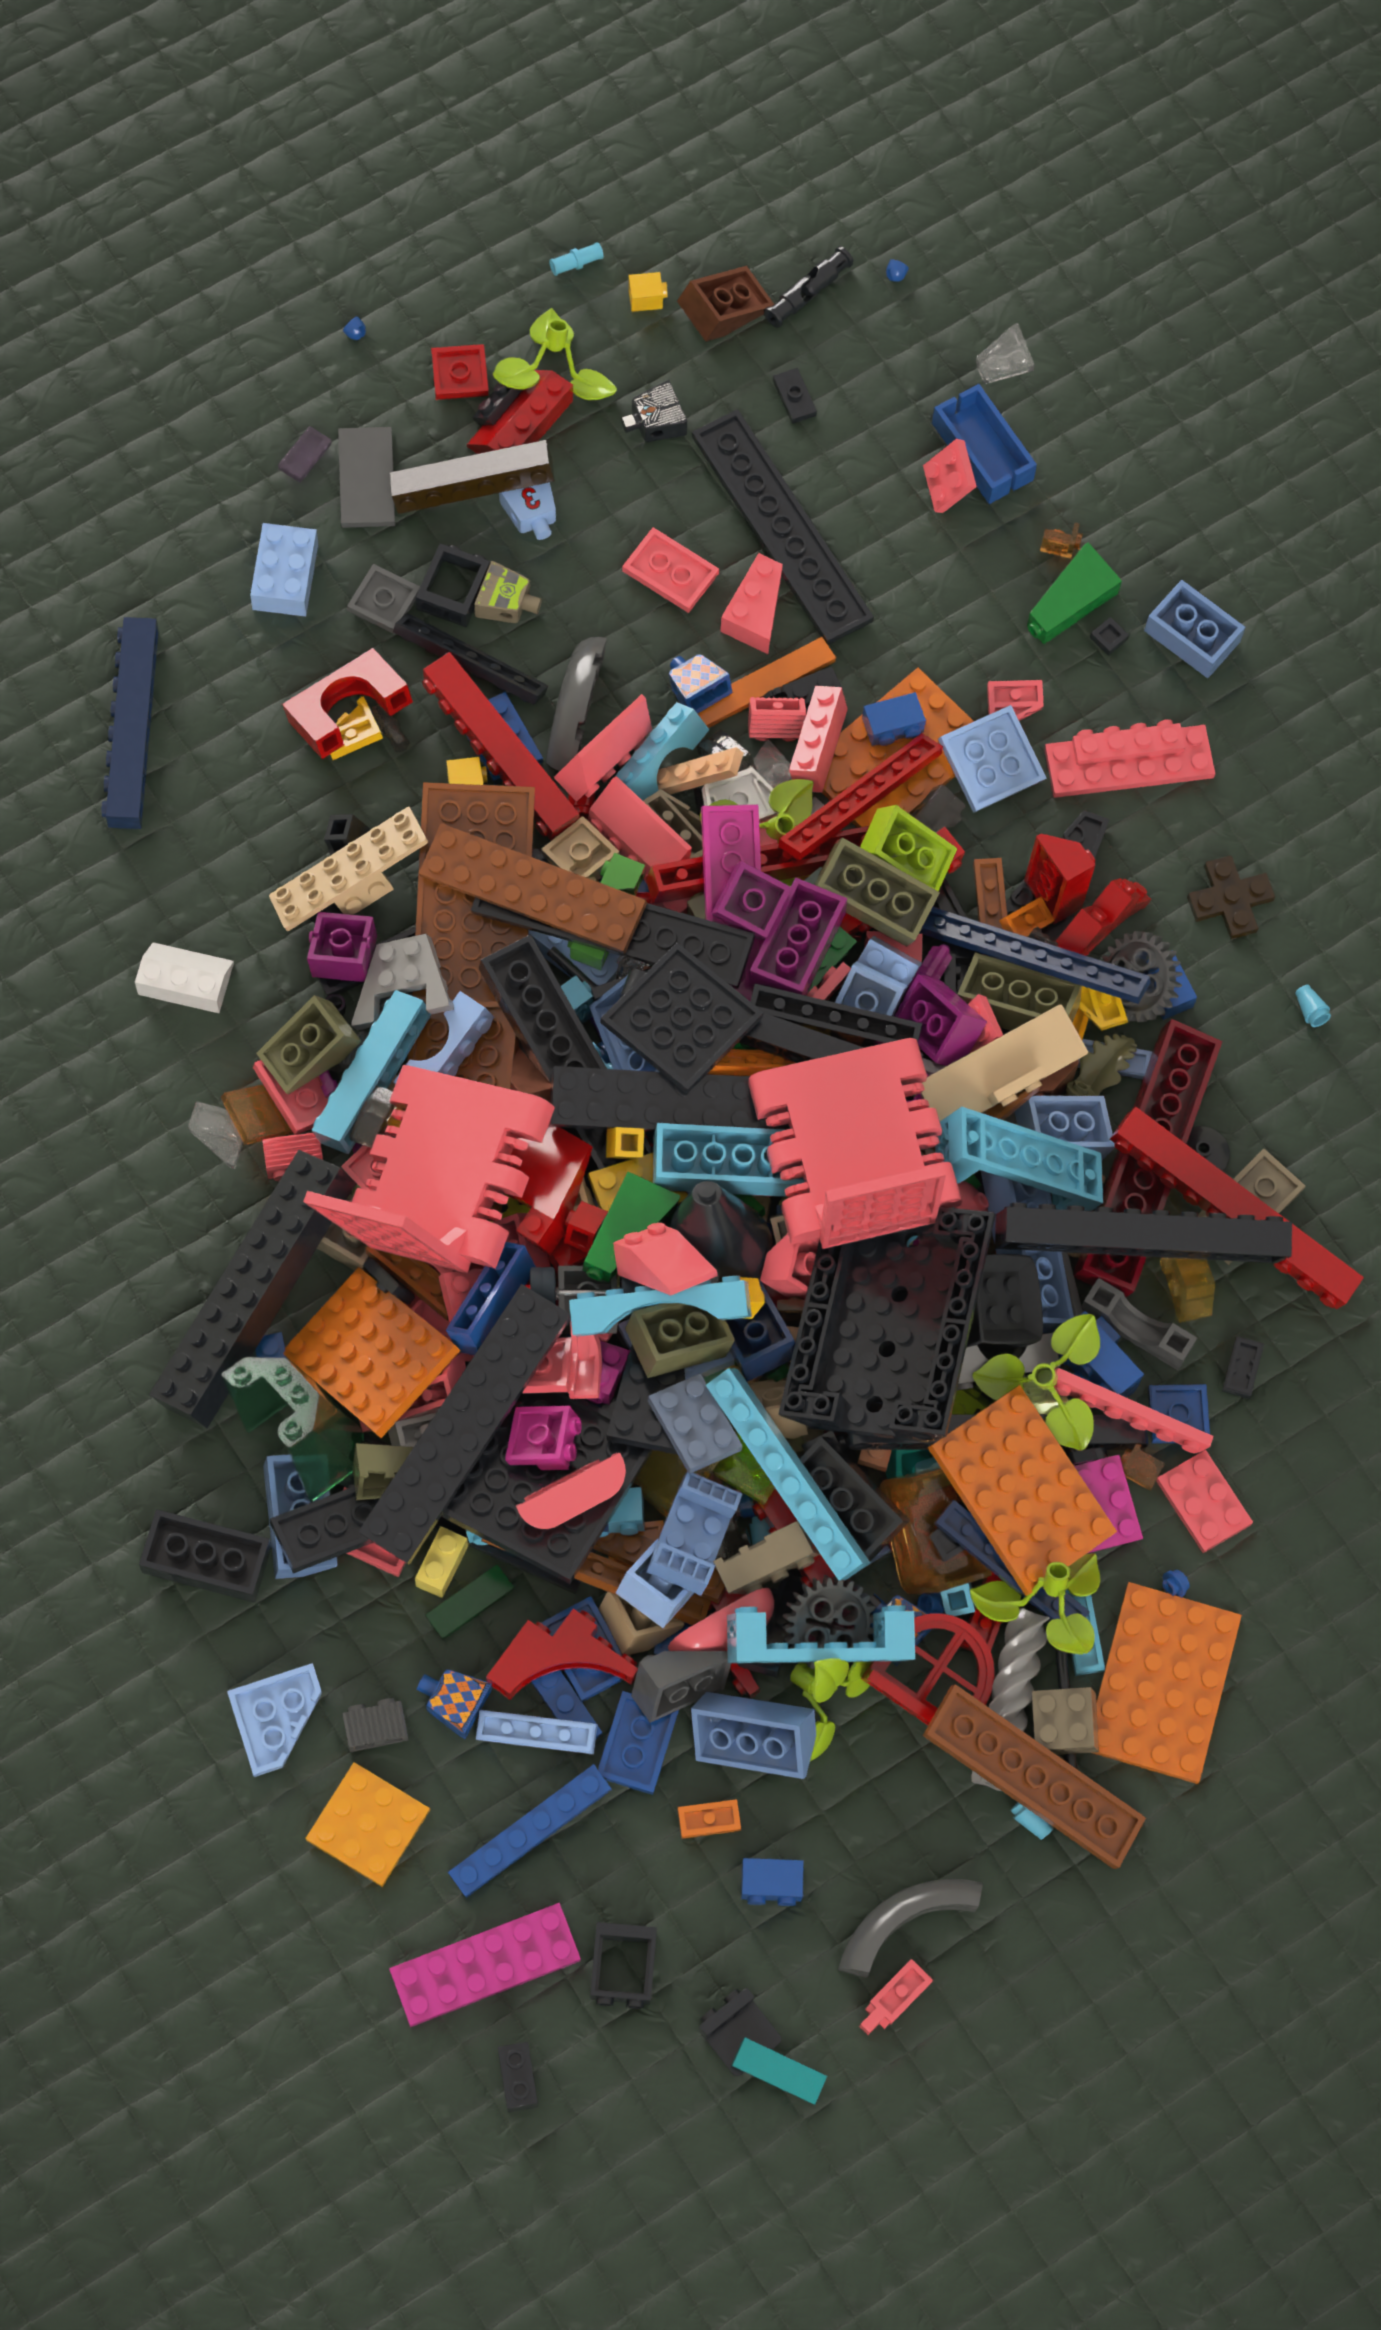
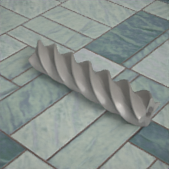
M1020 1608L1018 1618L1009 1621L1006 1626V1645L999 1656V1673L992 1685V1702L989 1708L1021 1731H1024L1028 1720L1023 1708L1032 1701V1691L1034 1689L1030 1680L1040 1671L1041 1664L1036 1652L1047 1641L1043 1624L1050 1617ZM972 1771L973 1783L985 1785L995 1790L1001 1791L993 1784L985 1780L983 1777Z

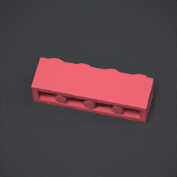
M815 686L789 771L792 780L805 779L813 781L812 792L822 793L848 710L841 687Z

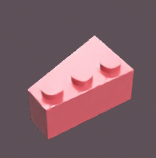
M758 553L721 617L720 632L763 653H769L783 564Z

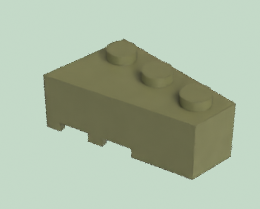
M356 1443L353 1462L356 1500L381 1498L414 1447Z

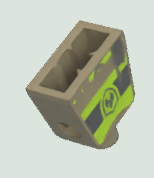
M491 561L474 604L475 617L518 623L523 610L538 614L542 598L529 595L530 580L527 577Z

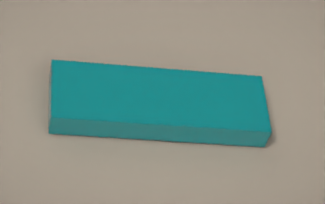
M743 2037L731 2066L814 2105L827 2078L826 2075Z

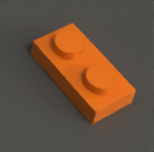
M1042 896L999 920L1004 930L1026 937L1055 921Z
M737 1799L678 1807L681 1839L741 1831Z

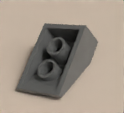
M664 1651L655 1656L648 1655L639 1663L631 1697L651 1723L697 1702L706 1692L717 1693L725 1688L731 1663H728L727 1651Z

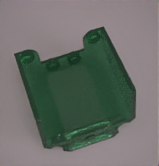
M245 1357L222 1374L243 1427L248 1433L285 1406L289 1405L295 1413L279 1425L278 1435L289 1451L306 1496L311 1502L315 1501L353 1472L356 1443L361 1444L364 1438L362 1428L329 1393L287 1358Z

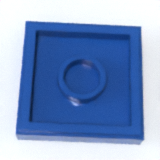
M1206 1384L1149 1385V1408L1210 1434ZM1151 1432L1152 1444L1175 1443L1173 1441L1166 1442L1156 1437L1155 1433Z

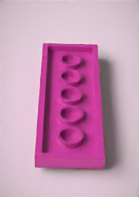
M557 1903L389 1969L409 2025L412 2027L580 1962L581 1958L561 1905Z

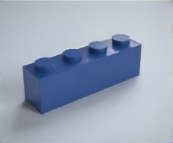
M505 1242L496 1269L484 1267L448 1325L446 1332L453 1344L461 1350V1353L476 1354L521 1284L525 1286L529 1281L530 1269L536 1266L525 1245Z

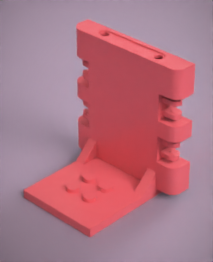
M907 1038L761 1071L749 1077L748 1085L757 1119L767 1118L766 1124L769 1127L789 1124L790 1129L776 1132L770 1136L771 1142L774 1144L767 1148V1157L772 1174L781 1172L780 1176L783 1180L801 1177L804 1179V1183L789 1186L784 1190L785 1195L790 1198L782 1202L781 1209L791 1245L819 1238L822 1249L933 1224L936 1221L939 1207L953 1208L961 1206L962 1198L952 1163L942 1162L944 1160L942 1153L922 1156L920 1150L933 1148L940 1143L937 1136H941L942 1127L937 1110L935 1108H928L929 1103L926 1099L906 1102L905 1097L917 1095L925 1090L922 1083L927 1080L917 1039Z
M403 1065L389 1100L396 1108L406 1110L393 1109L391 1117L402 1121L399 1128L387 1126L385 1133L393 1137L377 1134L369 1154L370 1157L377 1161L373 1162L371 1169L382 1175L380 1181L367 1179L365 1186L376 1191L356 1188L351 1202L307 1191L303 1202L370 1248L468 1273L471 1263L496 1269L509 1232L503 1227L487 1221V1219L500 1221L502 1217L499 1211L491 1209L493 1202L507 1204L509 1197L497 1192L522 1198L529 1177L523 1172L510 1167H520L522 1163L519 1157L511 1155L512 1150L515 1148L522 1151L528 1147L529 1143L517 1139V1137L542 1143L555 1107L547 1100L532 1094Z

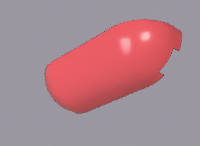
M614 1453L611 1457L601 1462L597 1459L524 1498L525 1502L516 1505V1509L522 1519L533 1527L540 1529L556 1527L614 1496L620 1490L625 1479L624 1460L620 1453Z
M762 1588L753 1591L701 1620L675 1637L668 1645V1650L726 1651L727 1615L735 1613V1608L757 1607L758 1613H766L767 1625L774 1611V1597L769 1588Z

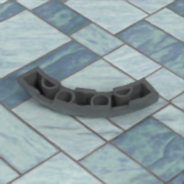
M590 637L581 641L574 648L567 666L555 710L546 755V763L558 771H561L581 751L584 729L579 728L580 725H585L595 682L604 660L607 638Z
M966 1879L933 1880L905 1888L890 1896L873 1909L857 1927L845 1948L838 1971L867 1978L873 1960L887 1938L895 1930L919 1915L936 1910L976 1912L979 1907L983 1883Z

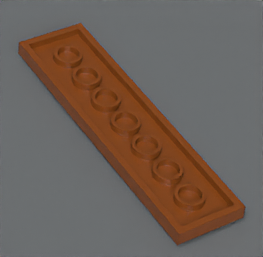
M442 823L419 871V875L425 879L623 954L627 951L647 905L646 900Z
M956 1684L950 1686L923 1734L929 1741L1113 1869H1118L1121 1866L1146 1819L1139 1812Z

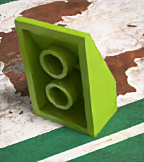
M897 805L877 809L860 846L865 851L936 891H939L957 851L955 846Z

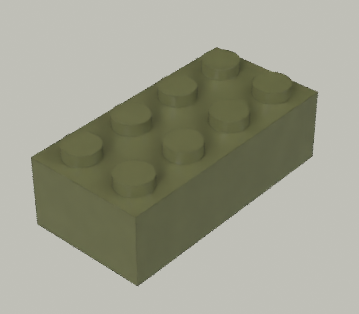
M841 838L834 845L814 883L818 887L847 898V914L906 947L916 940L940 893L844 838Z
M975 953L957 995L967 1004L978 994L986 996L1000 1028L1012 1031L1058 1005L1063 1006L1073 1023L1080 1006L1082 986L1010 962Z

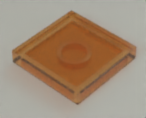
M264 1085L224 1092L221 1100L245 1145L263 1141L262 1139L292 1135V1130Z

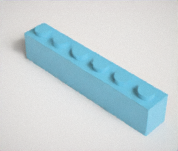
M395 990L391 998L385 1002L381 1015L372 1024L369 1035L363 1045L357 1049L356 1056L350 1067L344 1071L341 1082L335 1092L331 1093L326 1107L314 1122L312 1132L321 1144L346 1154L350 1153L431 1016L426 1011V1004L423 1000Z

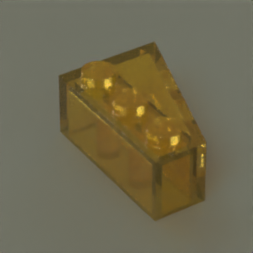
M1160 1257L1161 1268L1166 1276L1179 1323L1212 1316L1215 1281L1207 1260Z

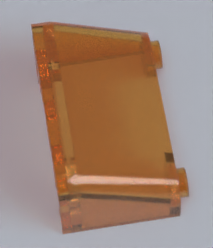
M940 1466L882 1481L880 1490L911 1520L891 1540L899 1581L904 1591L908 1594L939 1593L992 1576L991 1570L966 1550L942 1562L928 1538L937 1528L934 1522L952 1500L961 1504L960 1496Z

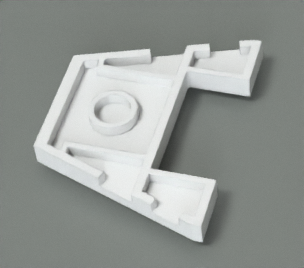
M753 767L738 772L735 777L704 784L702 788L704 806H709L713 802L722 799L734 801L738 805H758L759 823L776 817L779 814L769 806V796L773 788Z

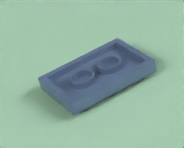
M701 1373L648 1396L649 1405L689 1474L742 1450L740 1440L719 1404L706 1387V1382Z

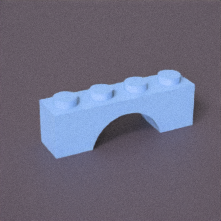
M460 991L452 1001L454 1010L444 1012L449 1025V1036L443 1049L432 1058L422 1061L409 1060L406 1065L455 1076L459 1065L465 1057L473 1052L476 1042L482 1034L489 1030L495 1017L484 1006ZM397 1076V1078L394 1080V1082H393L394 1084H396L397 1079H398V1076Z

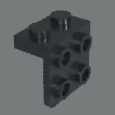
M737 1988L724 1999L726 2005L720 2010L716 2011L715 2008H712L700 2018L702 2024L698 2029L718 2057L736 2077L744 2073L731 2066L743 2037L771 2050L781 2042L780 2034L753 2002L754 1996L748 1988H745L742 1992Z

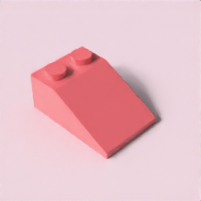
M663 1223L651 1224L646 1230L628 1233L623 1239L613 1242L619 1276L668 1295H674L718 1276L717 1270L678 1230L667 1227Z

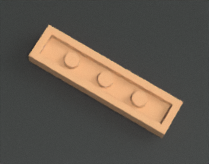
M735 747L659 769L657 774L658 789H662L671 795L703 786L707 783L710 784L735 777L738 774L744 753Z

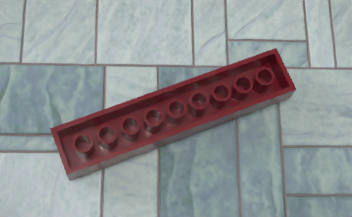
M1171 1019L1160 1030L1133 1108L1137 1107L1187 1144L1223 1041ZM1118 1150L1103 1190V1204L1098 1207L1113 1208L1114 1213H1122L1124 1209H1141V1214H1152L1154 1210L1164 1209L1171 1188L1165 1186L1160 1181V1177L1155 1173L1141 1168L1137 1160L1131 1155L1123 1154ZM1081 1253L1073 1275L1074 1278L1092 1286L1100 1278L1123 1292L1126 1298L1135 1291L1146 1257Z

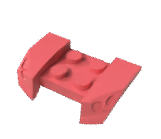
M570 1323L571 1337L557 1339L522 1393L568 1392L570 1399L599 1398L602 1355L598 1335L574 1336L572 1334V1324Z

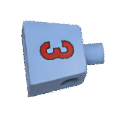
M550 482L499 493L500 504L520 533L533 530L538 540L546 539L551 535L552 532L549 524L556 521V509Z

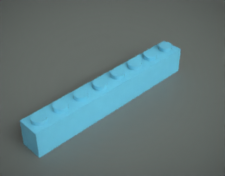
M728 1368L706 1384L708 1390L839 1581L847 1580L867 1566L870 1561L740 1371L735 1368Z

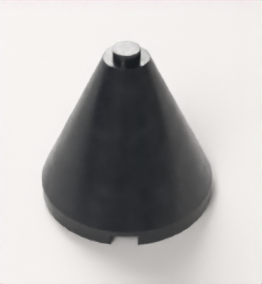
M704 1181L697 1184L663 1224L678 1230L717 1270L718 1276L711 1279V1284L723 1283L722 1277L727 1276L758 1278L760 1280L766 1254L772 1249L771 1233L766 1221L754 1208L715 1182Z

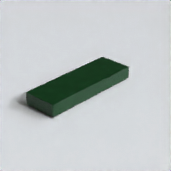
M495 1565L428 1612L425 1617L440 1638L444 1640L512 1592L514 1586L500 1567Z

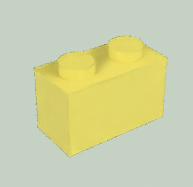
M440 1527L415 1577L416 1587L443 1599L468 1548L467 1538L444 1527Z

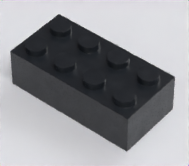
M820 1437L800 1458V1461L869 1561L911 1521L830 1437Z
M156 1509L139 1566L143 1574L255 1603L272 1546L270 1539Z

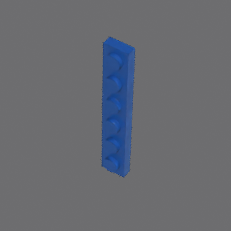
M593 1764L448 1873L467 1898L612 1790Z

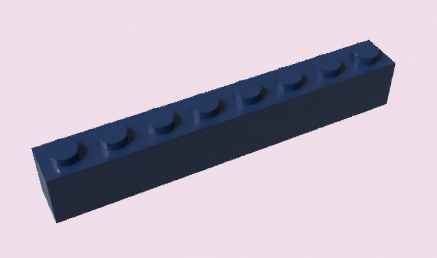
M124 617L123 627H118L117 640L118 644H121V652H116L115 667L119 668V674L113 678V692L117 693L116 701L111 702V717H114V726H109L108 732L109 742H112V751H107L106 766L110 767L109 776L104 777V792H108L107 801H102L101 810L102 817L107 820L108 828L142 829L159 635L157 619Z

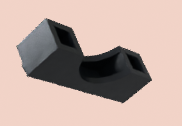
M353 814L330 815L324 838L330 856L371 829ZM335 902L320 911L343 914ZM316 913L309 919L312 922L316 923L318 913Z

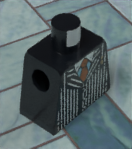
M670 380L664 381L635 396L632 399V414L621 418L625 433L639 429L646 442L687 435L688 421Z

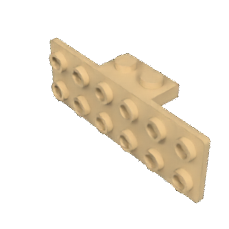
M410 807L396 813L388 820L372 828L366 834L350 842L347 846L301 873L298 877L279 887L269 895L286 931H290L334 902L343 914H356L394 890L383 871L426 845L428 840Z
M1058 1005L928 1076L926 1082L922 1083L925 1090L920 1095L923 1099L928 1100V1108H935L937 1110L940 1121L960 1107L982 1113L1000 1102L1003 1107L1018 1099L1016 1093L1024 1089L1027 1093L1042 1086L1040 1080L1087 1055L1088 1050L1062 1005Z

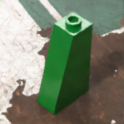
M1089 542L1080 549L1029 614L1028 630L1034 638H1039L1043 644L1119 593L1122 580Z
M627 1172L586 1256L582 1271H585L586 1275L593 1280L609 1282L617 1274L613 1242L623 1239L628 1233L646 1230L651 1224L664 1223L677 1208L680 1195Z

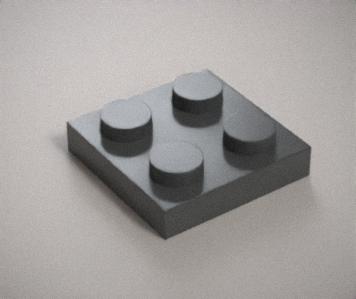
M373 564L347 605V611L395 634L393 632L395 623L409 612L416 601V595L420 586Z

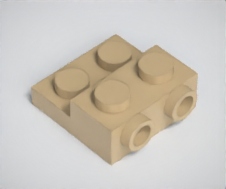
M583 816L541 849L542 855L552 865L597 882L602 878L600 873L605 861H611L614 853L620 855L619 850Z

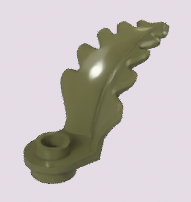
M1113 1034V1040L1109 1035L1104 1036L1105 1045L1097 1040L1094 1041V1053L1088 1051L1087 1055L1080 1058V1075L1076 1080L1067 1083L1065 1096H1099L1103 1089L1118 1084L1121 1081V1076L1117 1071L1128 1069L1130 1064L1125 1060L1134 1058L1135 1055L1133 1053L1137 1051L1135 1040L1124 1035L1120 1037L1118 1034Z

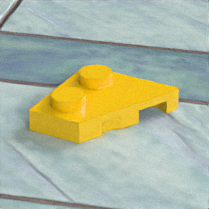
M364 696L357 700L358 706L350 714L345 712L336 723L345 745L330 754L333 760L383 739Z
M1082 986L1079 1009L1101 1031L1128 1023L1121 998Z

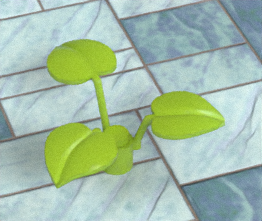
M553 308L543 313L530 328L529 334L531 339L538 344H542L534 363L529 365L527 361L520 358H506L496 365L493 372L494 378L507 387L528 389L539 381L540 376L534 370L538 367L546 348L554 352H559L565 348L570 374L574 378L571 383L573 384V393L585 400H599L617 392L616 386L597 371L582 369L578 374L575 372L570 350L574 332L568 323L557 315Z
M794 779L777 785L770 793L769 806L779 814L769 819L768 822L759 823V829H766L768 836L779 842L782 836L811 815L813 806V781ZM722 799L713 802L709 806L738 804L731 800ZM795 878L781 880V882L791 887Z
M1092 1314L1079 1315L1062 1323L1055 1330L1051 1339L1052 1349L1056 1353L1063 1355L1062 1358L1051 1362L1050 1365L1046 1363L1037 1365L1028 1377H1023L1025 1374L1024 1364L1020 1359L1011 1354L997 1355L973 1373V1379L978 1387L994 1400H998L1019 1385L1024 1390L1023 1383H1028L1032 1380L1039 1388L1049 1389L1059 1408H1054L1048 1413L1045 1423L1060 1445L1079 1451L1084 1450L1092 1438L1094 1429L1093 1414L1089 1406L1080 1399L1074 1398L1066 1404L1063 1403L1054 1388L1058 1380L1055 1368L1063 1364L1068 1358L1076 1365H1084L1094 1360L1098 1355L1100 1335L1096 1318Z
M1096 1553L1085 1554L1069 1567L1061 1562L1050 1563L1047 1566L1045 1578H1038V1583L1033 1587L1032 1593L1025 1596L1022 1600H1020L1021 1595L1004 1581H993L978 1588L970 1589V1596L974 1605L984 1616L998 1622H1009L1018 1618L1020 1613L1019 1607L1025 1606L1036 1592L1043 1587L1049 1596L1059 1597L1060 1619L1051 1620L1046 1628V1637L1049 1643L1060 1651L1073 1654H1087L1093 1648L1095 1640L1093 1626L1081 1614H1071L1066 1617L1064 1597L1066 1590L1072 1595L1079 1597L1092 1595L1098 1590L1100 1573Z
M830 1658L815 1661V1668L813 1669L809 1668L805 1662L798 1663L793 1669L790 1676L791 1682L804 1690L802 1695L809 1700L820 1716V1721L815 1722L816 1739L810 1761L819 1757L828 1748L835 1732V1724L832 1721H827L828 1718L818 1703L827 1701L839 1685L847 1686L846 1695L853 1698L861 1695L870 1686L861 1680V1677L872 1661L854 1662L849 1670L847 1661L839 1658Z

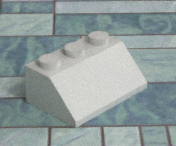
M152 943L142 957L135 985L138 995L219 1013L234 961Z

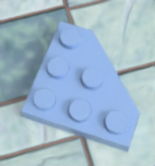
M313 1663L227 1691L254 1777L283 1768L316 1706L322 1691Z

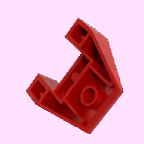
M548 1125L542 1143L517 1138L529 1144L526 1150L521 1151L513 1148L511 1155L519 1157L522 1163L520 1167H510L523 1172L529 1177L522 1198L509 1194L506 1195L530 1208L516 1231L528 1243L551 1255L566 1233L567 1226H565V1222L569 1212L574 1209L593 1147L560 1127H549Z

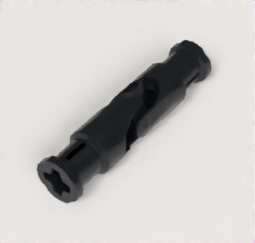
M838 246L832 256L827 260L823 259L807 276L802 277L780 295L779 301L772 307L764 309V315L768 322L774 327L780 328L788 316L800 311L822 288L834 282L842 270L853 265L854 260L851 254L844 247ZM800 292L804 293L806 297L802 299Z

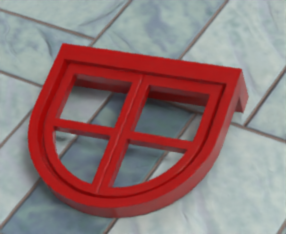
M930 1613L914 1617L915 1634L922 1630L939 1628L951 1631L954 1635L938 1660L915 1645V1653L933 1665L916 1693L885 1672L891 1661H872L861 1677V1680L928 1726L938 1708L925 1699L942 1673H945L971 1691L974 1698L986 1705L993 1689L994 1662L986 1641L973 1626L955 1616ZM963 1640L969 1645L976 1658L978 1667L976 1687L947 1667Z

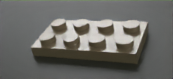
M1265 1149L1233 1179L1279 1214L1306 1187ZM1202 1210L1198 1217H1207L1206 1211ZM1224 1261V1262L1227 1263L1228 1265H1230L1233 1261Z

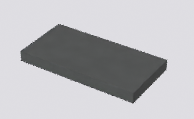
M392 427L338 428L341 528L395 526V508L391 496L390 472H393Z

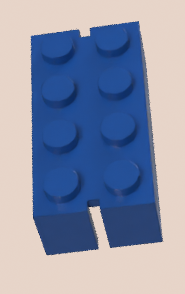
M980 384L960 393L958 402L953 397L934 407L932 424L947 446L955 439L965 441L976 486L988 504L1009 494L1010 487L1015 491L1034 480L1037 467L1036 462Z

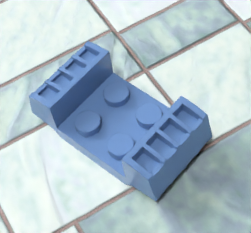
M687 1471L673 1500L646 1572L701 1596L715 1568L713 1561L716 1559L729 1522L738 1508L742 1493L695 1473L689 1474Z

